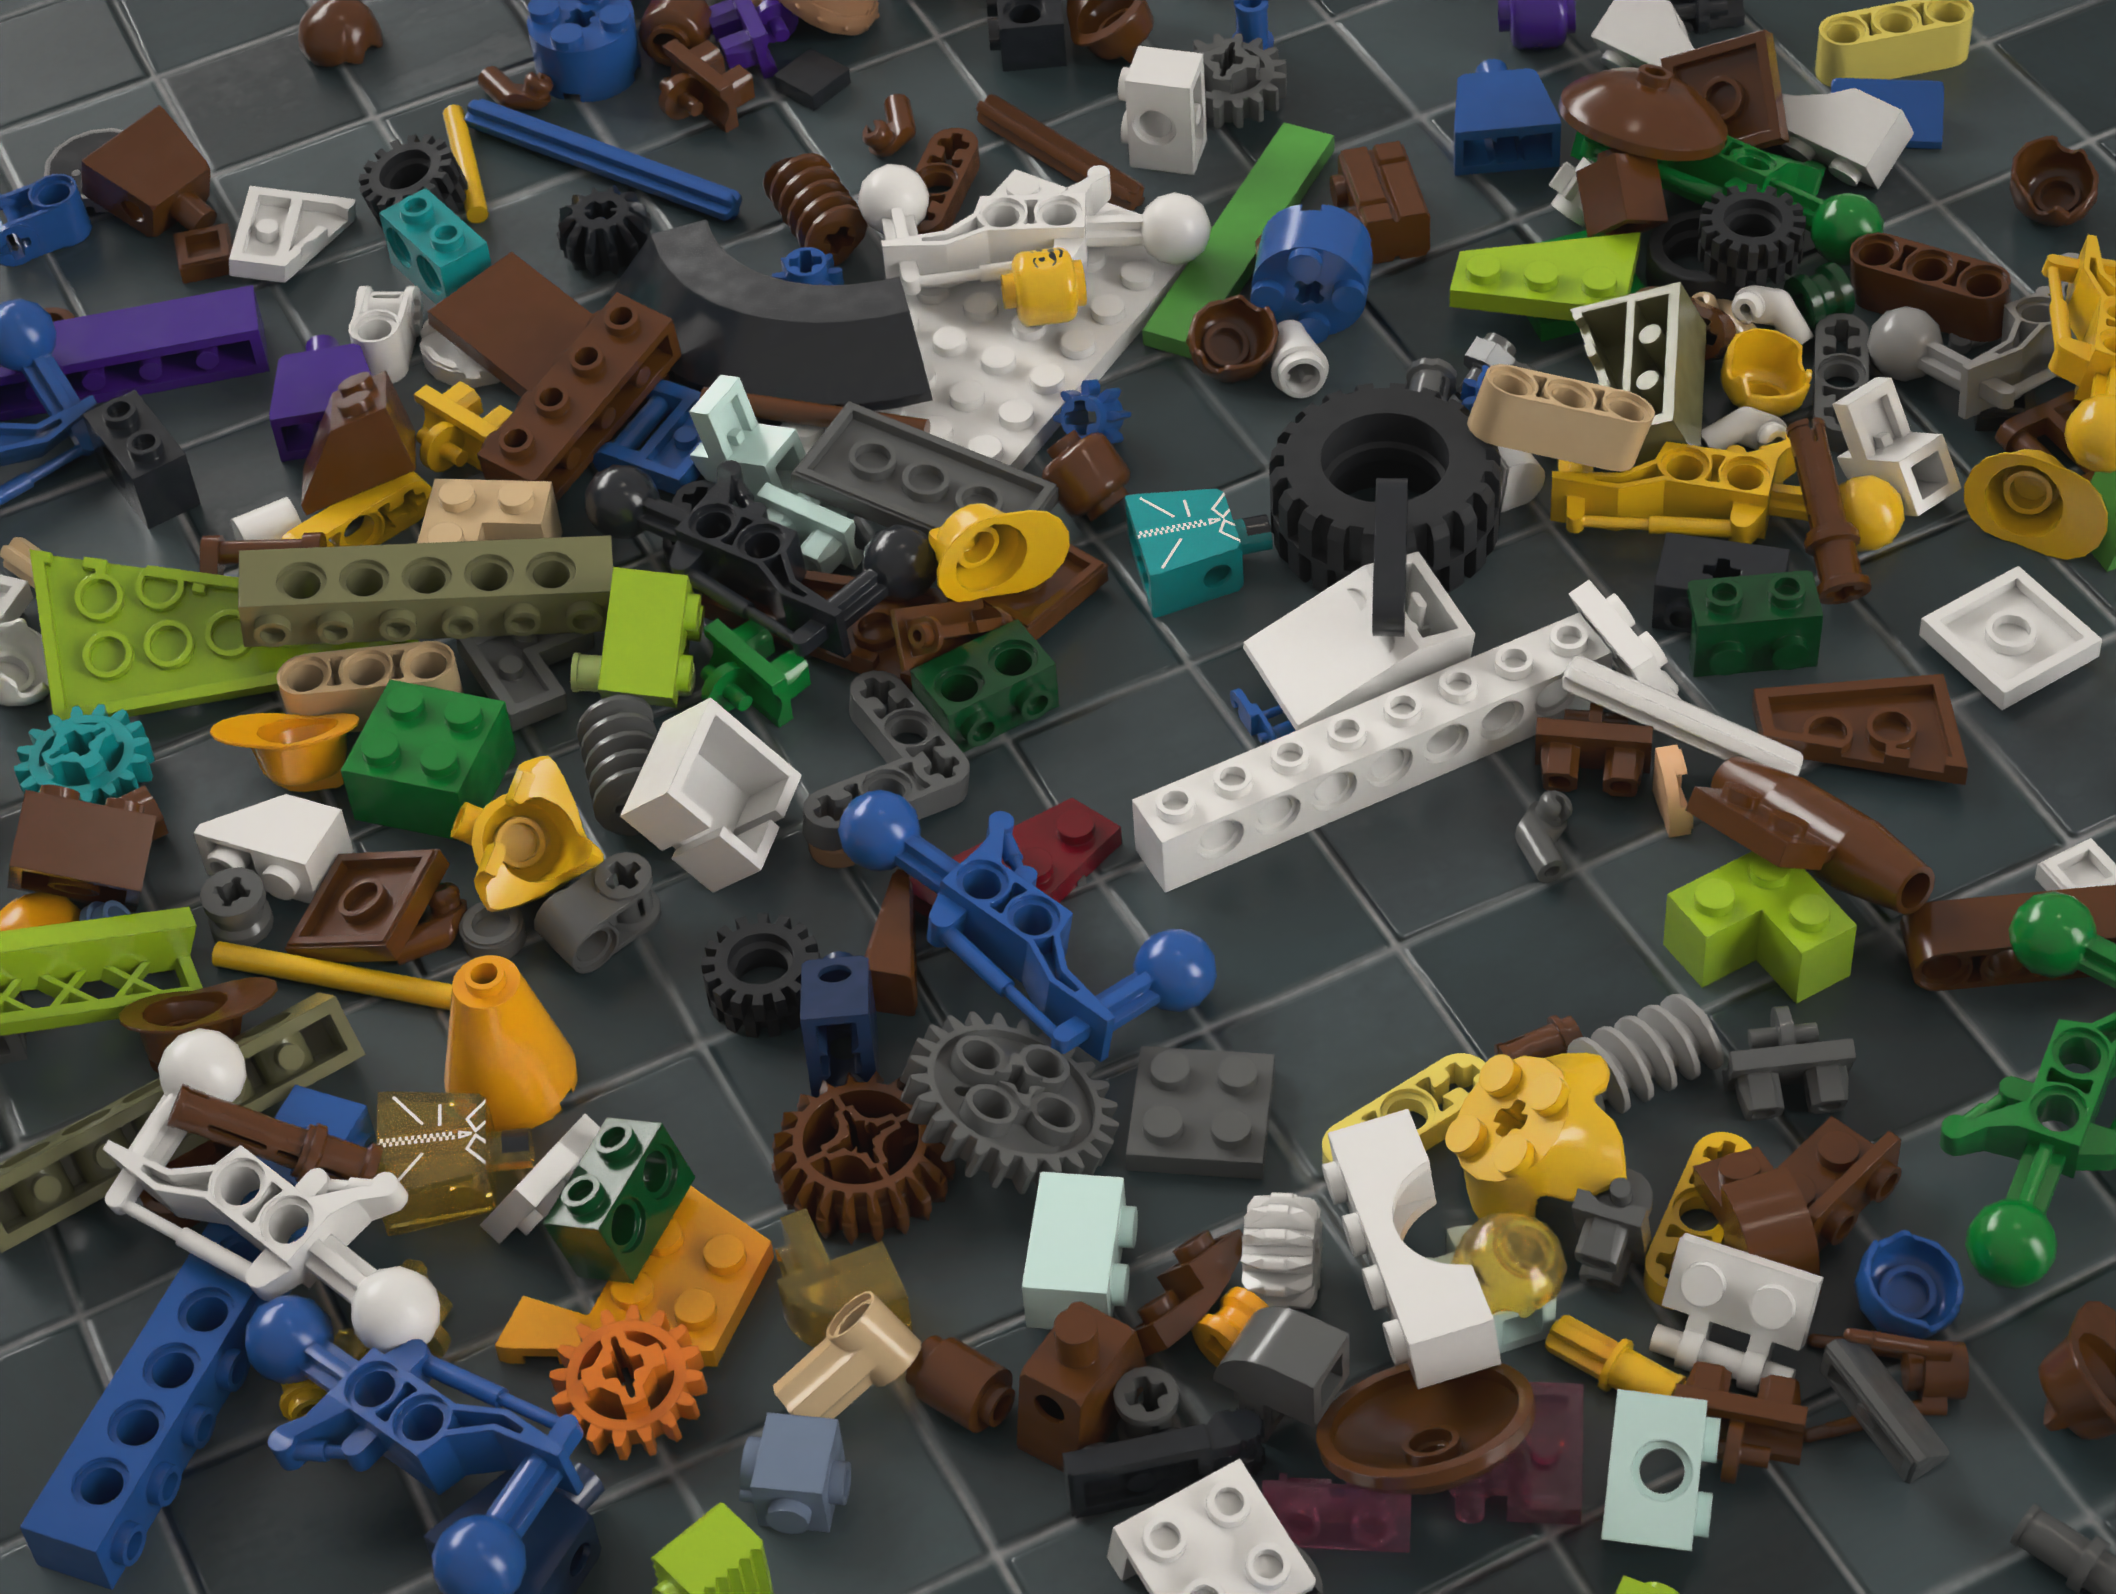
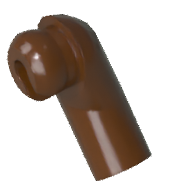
M893 94L885 100L884 111L887 123L880 119L873 120L876 126L874 131L867 125L865 126L862 140L869 146L871 154L878 157H890L915 137L916 125L911 103L904 94Z

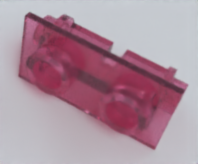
M1280 1473L1279 1480L1265 1479L1263 1481V1496L1292 1542L1300 1548L1410 1553L1412 1495L1377 1493L1359 1488L1348 1482L1346 1484H1332V1479L1288 1477V1473Z

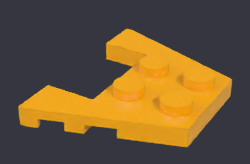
M690 1186L633 1284L607 1281L588 1315L522 1296L495 1344L499 1361L508 1364H525L526 1356L558 1357L559 1364H563L557 1350L560 1345L578 1347L581 1340L575 1328L577 1325L582 1323L595 1331L602 1327L601 1311L608 1309L617 1322L625 1320L630 1305H637L643 1321L648 1322L652 1315L660 1309L667 1315L670 1330L680 1324H684L692 1340L691 1346H698L705 1367H717L774 1259L772 1242Z

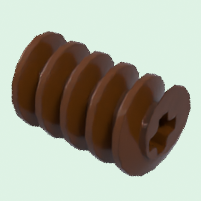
M815 153L800 154L796 157L784 158L774 163L765 172L763 180L765 194L772 201L774 208L780 213L782 220L788 225L790 232L798 240L800 247L817 248L825 255L831 253L833 255L834 267L848 259L865 237L868 224L863 218L856 201L849 195V191L840 182L838 175L831 169L829 162L822 155Z

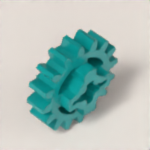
M98 704L91 715H84L79 706L72 707L71 718L62 720L55 714L48 716L51 728L46 731L32 728L28 733L33 745L20 746L16 751L20 764L14 766V771L23 794H25V790L40 792L41 785H57L78 791L80 793V801L104 805L106 798H118L139 788L138 782L152 781L153 778L149 764L155 762V756L143 724L140 720L131 723L128 713L124 709L109 717L104 704Z

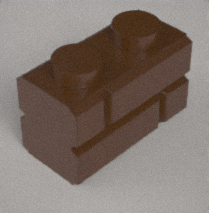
M1400 141L1376 144L1372 150H1368L1367 146L1342 150L1340 155H1338V174L1331 175L1329 180L1332 202L1338 208H1345L1347 212L1354 215L1367 228L1371 237L1372 265L1391 262L1396 256H1399L1401 260L1426 256L1428 251H1430V214L1404 145Z

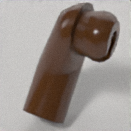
M495 66L485 68L478 77V85L497 104L512 110H540L551 101L549 93L552 91L553 82L549 76L538 72L537 75L533 71L526 74L524 84L512 82Z
M444 882L438 885L428 903L430 910L427 912L423 923L416 925L396 961L398 966L443 950L454 942L459 932V923L464 913L468 910L467 900L460 898V890L457 885L451 882Z

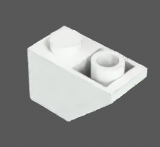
M288 794L201 823L193 833L208 875L212 876L227 868L242 867L253 870L261 877L265 891L283 900L295 899L309 904L338 854L352 853L354 851L342 809Z

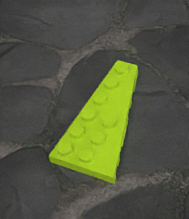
M29 549L53 714L62 720L71 718V710L74 706H79L84 715H91L98 704H104L109 717L121 709L126 710L128 716L131 717L278 691L279 686L276 678L278 670L284 662L294 656L420 642L419 639L402 642L370 641L347 642L343 644L324 643L282 645L279 647H244L238 609L239 577L151 565L141 568L111 564L106 559L84 557L83 560L53 556L51 552Z

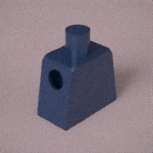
M837 951L827 954L823 959L804 962L801 969L800 1022L811 1096L817 1098L820 1096L819 1089L822 1080L833 1087H839L844 1085L848 1072L858 1082H868L876 1070L880 1074L878 1026L870 963L867 957L862 955L853 956L847 952ZM850 1037L851 1053H854V1057L844 1060L833 1057L830 1054L831 1044L837 1039Z
M577 1461L572 1462L584 1485L579 1496L556 1487L521 1538L525 1545L527 1569L520 1587L513 1594H575L598 1560L601 1545L594 1519L587 1510L604 1493L605 1488L598 1476L584 1464ZM515 1470L505 1471L428 1531L424 1539L431 1560V1555L439 1536L457 1520L474 1514L485 1515Z

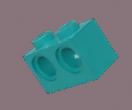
M427 188L379 212L391 264L415 286H418L435 304H438L492 266L487 242Z

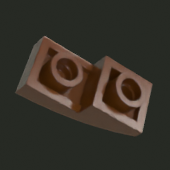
M1207 1229L1173 1250L1178 1262L1157 1276L1166 1292L1158 1295L1137 1310L1142 1322L1132 1328L1138 1334L1145 1357L1171 1347L1186 1335L1217 1301L1230 1281L1242 1255L1241 1237L1243 1233L1240 1229L1217 1238H1213Z

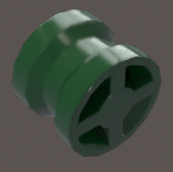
M1828 262L1817 267L1811 276L1798 274L1790 277L1784 284V290L1792 297L1811 331L1816 330L1817 323L1826 316L1835 313L1852 315L1855 309L1853 287L1844 270L1836 263Z

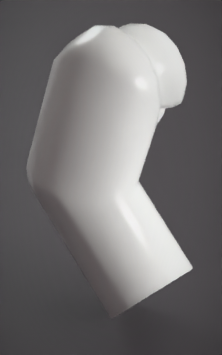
M1750 285L1741 288L1736 293L1732 302V313L1738 321L1746 324L1752 322L1773 325L1776 331L1797 340L1800 344L1805 343L1814 336L1787 291Z

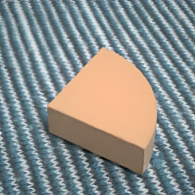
M1677 744L1655 748L1652 791L1669 838L1691 834V829H1693V815L1685 811L1687 802L1681 788L1682 775H1686L1688 772L1682 750L1678 748Z

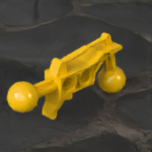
M2088 234L2078 259L2050 254L2047 256L2041 271L2042 275L2048 278L2051 296L2049 312L2054 352L2048 368L2054 374L2075 384L2074 399L2081 401L2070 414L2064 433L2067 447L2074 460L2090 471L2112 473L2116 471V261L2102 258L2097 236ZM2061 281L2068 282L2066 301L2063 299ZM2071 330L2078 340L2072 338Z
M1787 434L1785 435V440L1760 446L1759 450L1746 452V449L1740 445H1732L1726 450L1666 441L1655 459L1632 467L1627 471L1594 472V467L1559 459L1558 471H1552L1550 521L1566 523V529L1571 533H1580L1584 527L1613 531L1625 529L1648 530V534H1666L1667 532L1689 536L1728 538V541L1752 544L1756 538H1765L1770 515L1808 521L1801 488L1799 486L1783 484L1784 480L1797 472ZM1874 475L1853 477L1839 484L1846 520L1859 530L1861 540L1856 546L1857 552L1878 550L1892 543L1905 520L1901 494L1890 483Z

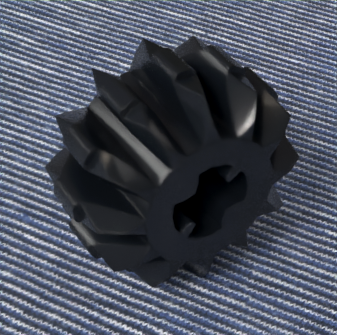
M616 185L606 192H598L593 187L591 194L587 196L572 195L571 205L559 209V232L557 233L559 248L563 251L564 258H567L572 263L574 271L589 269L593 277L598 276L603 271H612L617 276L619 268L623 266L629 267L651 236L652 223L645 204L638 201L635 192L620 194Z

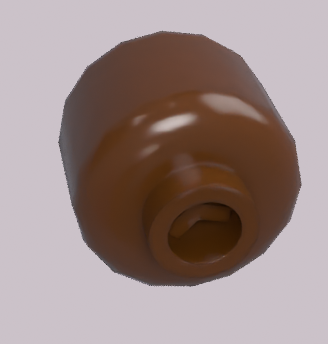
M651 0L641 19L638 31L642 48L657 63L672 68L670 58L663 53L662 45L677 39L690 50L709 40L713 31L710 23L712 10L705 0Z
M1073 430L1046 450L1052 461L1044 468L1042 479L1057 484L1056 487L1059 488L1058 503L1068 516L1081 518L1086 515L1092 522L1122 501L1125 496L1129 495L1124 487L1130 479L1131 472L1129 467L1102 433H1091L1081 439L1076 430Z

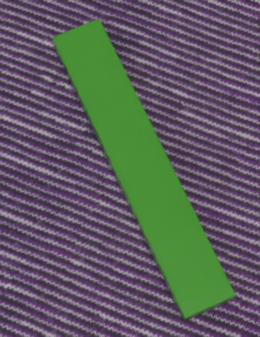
M1285 122L1282 124L1211 228L1205 250L1194 260L1188 262L1143 328V345L1192 359L1186 339L1193 315L1211 301L1225 300L1239 295L1255 269V241L1262 234L1267 222L1275 214L1287 207L1299 205L1335 151L1334 135Z

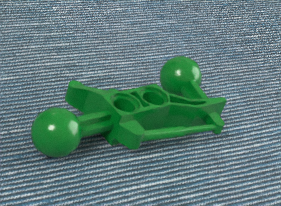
M1577 131L1570 156L1579 160L1585 157L1597 162V154L1611 149V147L1598 143ZM1728 135L1723 150L1710 158L1694 161L1657 159L1662 189H1667L1702 206L1706 201L1711 203L1712 195L1718 191L1727 197V187L1735 185L1738 186L1740 192H1746L1747 184H1757V192L1762 193L1765 192L1767 186L1777 188L1776 197L1778 198L1785 192L1793 197V205L1800 203L1802 206L1803 216H1806L1805 230L1810 231V237L1817 252L1829 262L1845 266L1850 265V248L1857 238L1869 233H1883L1884 221L1877 206L1865 196L1844 193L1831 196L1827 200L1816 197L1826 168L1815 161L1803 163L1767 153Z
M2052 891L2033 895L2017 909L2009 926L2010 944L2017 961L2030 972L2049 978H2056L2074 974L2079 970L2116 989V944L2097 935L2096 925L2091 912L2082 902L2074 896ZM2116 1012L2093 1023L2058 1019L2034 1083L2014 1076L2005 1077L2000 1082L1998 1094L1987 1103H1979L1963 1116L1949 1115L1942 1122L1939 1144L1941 1149L1949 1155L1962 1156L1986 1151L2019 1160L2006 1198L1984 1206L1975 1216L1966 1233L1965 1247L1970 1262L1981 1278L1996 1287L2021 1289L2036 1283L2048 1272L2056 1260L2058 1242L2054 1229L2046 1217V1213L2060 1175L2074 1179L2077 1171H2110L2116 1169V1117L2109 1128L2094 1124L2109 1083L2116 1076ZM2073 1063L2081 1064L2089 1068L2091 1072L2083 1074L2074 1073L2064 1066ZM2058 1121L2067 1125L2070 1129L2061 1132L2051 1131L2044 1127L2042 1123Z

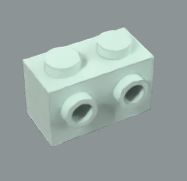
M1040 1172L1022 1282L1026 1327L1052 1329L1056 1317L1066 1310L1071 1303L1081 1301L1113 1317L1114 1306H1126L1129 1291V1264L1120 1263L1122 1249L1135 1247L1138 1210L1137 1206H1126L1123 1177Z

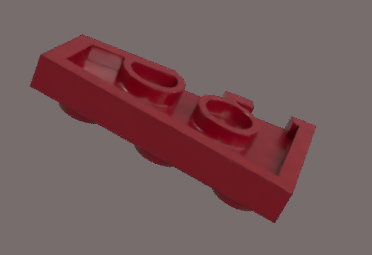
M1073 797L1013 828L1014 839L1023 855V865L1033 867L1037 871L1036 887L1058 903L1078 886L1077 881L1084 875L1087 877L1122 844L1121 826ZM982 843L952 857V859L958 863L963 862ZM912 877L910 880L913 885L915 910L929 919L930 911L938 894Z

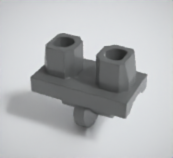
M1778 1006L1771 1009L1770 1027L1749 1029L1748 1043L1750 1049L1730 1051L1728 1055V1068H1723L1722 1070L1725 1091L1736 1090V1096L1745 1121L1767 1120L1781 1116L1785 1108L1780 1085L1803 1083L1808 1113L1839 1112L1844 1110L1848 1102V1074L1856 1060L1853 1038L1819 1042V1031L1816 1022L1794 1024L1789 1007Z
M1626 1168L1627 1179H1614L1610 1184V1189L1596 1196L1590 1191L1578 1188L1572 1205L1578 1238L1575 1257L1576 1261L1582 1263L1579 1273L1580 1282L1617 1294L1622 1293L1631 1263L1645 1266L1646 1254L1652 1243L1649 1215L1653 1208L1654 1199L1652 1189L1647 1179L1641 1173L1631 1168Z

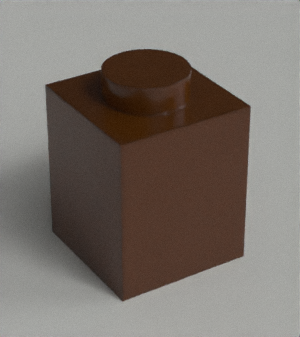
M1611 148L1597 154V162L1576 171L1588 238L1636 232L1643 234L1668 222L1657 159L1642 157Z

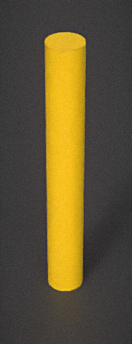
M450 105L444 109L443 118L451 151L468 183V189L464 190L467 196L464 201L467 219L472 223H482L488 218L489 212L468 125L464 119V109L459 105Z

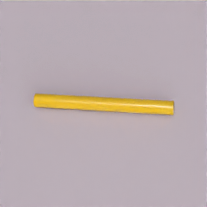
M218 941L212 952V964L216 967L450 1010L452 984L223 941Z

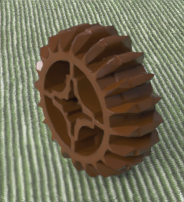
M877 1070L868 1082H858L848 1072L844 1085L833 1087L822 1080L819 1097L800 1094L799 1103L797 1104L798 1111L783 1112L782 1131L774 1134L772 1144L774 1162L771 1166L774 1182L779 1185L780 1197L782 1202L786 1204L787 1210H795L796 1218L800 1220L803 1227L817 1223L818 1231L821 1232L825 1240L838 1230H843L844 1237L852 1246L860 1233L871 1232L873 1238L880 1244L885 1229L894 1227L904 1235H907L908 1228L910 1227V1217L929 1221L930 1213L933 1210L932 1203L945 1202L948 1192L947 1182L954 1180L956 1172L955 1159L948 1162L941 1160L946 1148L942 1142L924 1143L921 1140L928 1125L909 1123L907 1118L913 1105L901 1101L900 1097L906 1084L900 1081L901 1077L886 1085Z

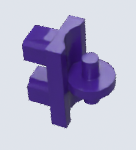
M725 0L709 6L712 10L710 16L713 30L712 35L716 43L719 42L728 69L730 70L737 65H741L745 69L757 65L764 79L774 76L778 69L767 45L769 42L786 41L796 30L798 16L788 10L779 0H763L756 9L751 0Z

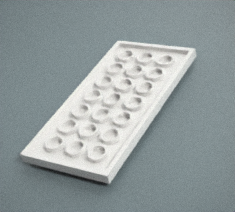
M1014 169L991 196L1032 195L1045 189L1059 194L1065 191L1066 187ZM1108 202L1096 213V215L1138 214ZM1144 246L1088 247V270H1084L1087 294L1086 306H1078V312L1070 322L1026 327L1020 322L1016 308L1005 310L1001 280L989 282L974 280L951 288H922L915 295L905 293L933 400L875 412L929 419L930 434L1023 470L1061 425V423L1053 421V417L1061 413V409L1065 404L1060 395L1061 392L1076 390L1081 393L1083 380L1098 379L1099 381L1143 330L1188 262L1177 266L1160 262L1149 255ZM783 422L780 426L797 430L806 454L827 429Z

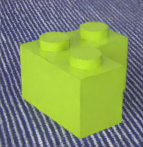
M613 567L598 682V691L602 699L614 695H634L643 698L649 705L677 708L679 691L689 693L693 672V655H688L690 641H701L705 606L701 605V594H694L688 575Z
M1751 851L1667 894L1663 945L1701 988L1757 960L1797 1004L1850 976L1857 925L1805 869L1777 867Z

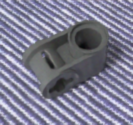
M630 852L616 853L606 858L599 866L568 888L549 897L537 911L534 919V929L576 972L582 974L593 972L603 966L612 955L642 934L651 931L658 924L662 915L661 903L656 893L650 889L653 884V872L650 864L644 857ZM615 873L619 883V886L616 887L614 885L612 878ZM640 902L642 903L644 910V914L642 916L640 915L638 908V903Z

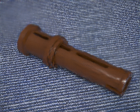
M1814 417L1812 419L1813 428L1810 429L1808 418H1804L1791 423L1786 428L1810 531L1806 534L1804 547L1806 553L1814 558L1819 585L1816 588L1820 603L1826 605L1848 603L1867 595L1872 589L1870 578L1862 574L1856 549L1861 538L1859 530L1846 520L1827 439L1826 423L1824 419Z
M182 1084L166 1125L202 1136L233 1149L241 1145L256 1157L258 1156L291 1169L290 1176L296 1177V1182H299L308 1171L314 1168L323 1169L331 1179L349 1180L351 1177L373 1179L383 1152V1146L375 1143L366 1148L328 1134V1126L320 1123L316 1125L309 1124L307 1129L250 1108L208 1095L202 1091L190 1088L186 1084Z

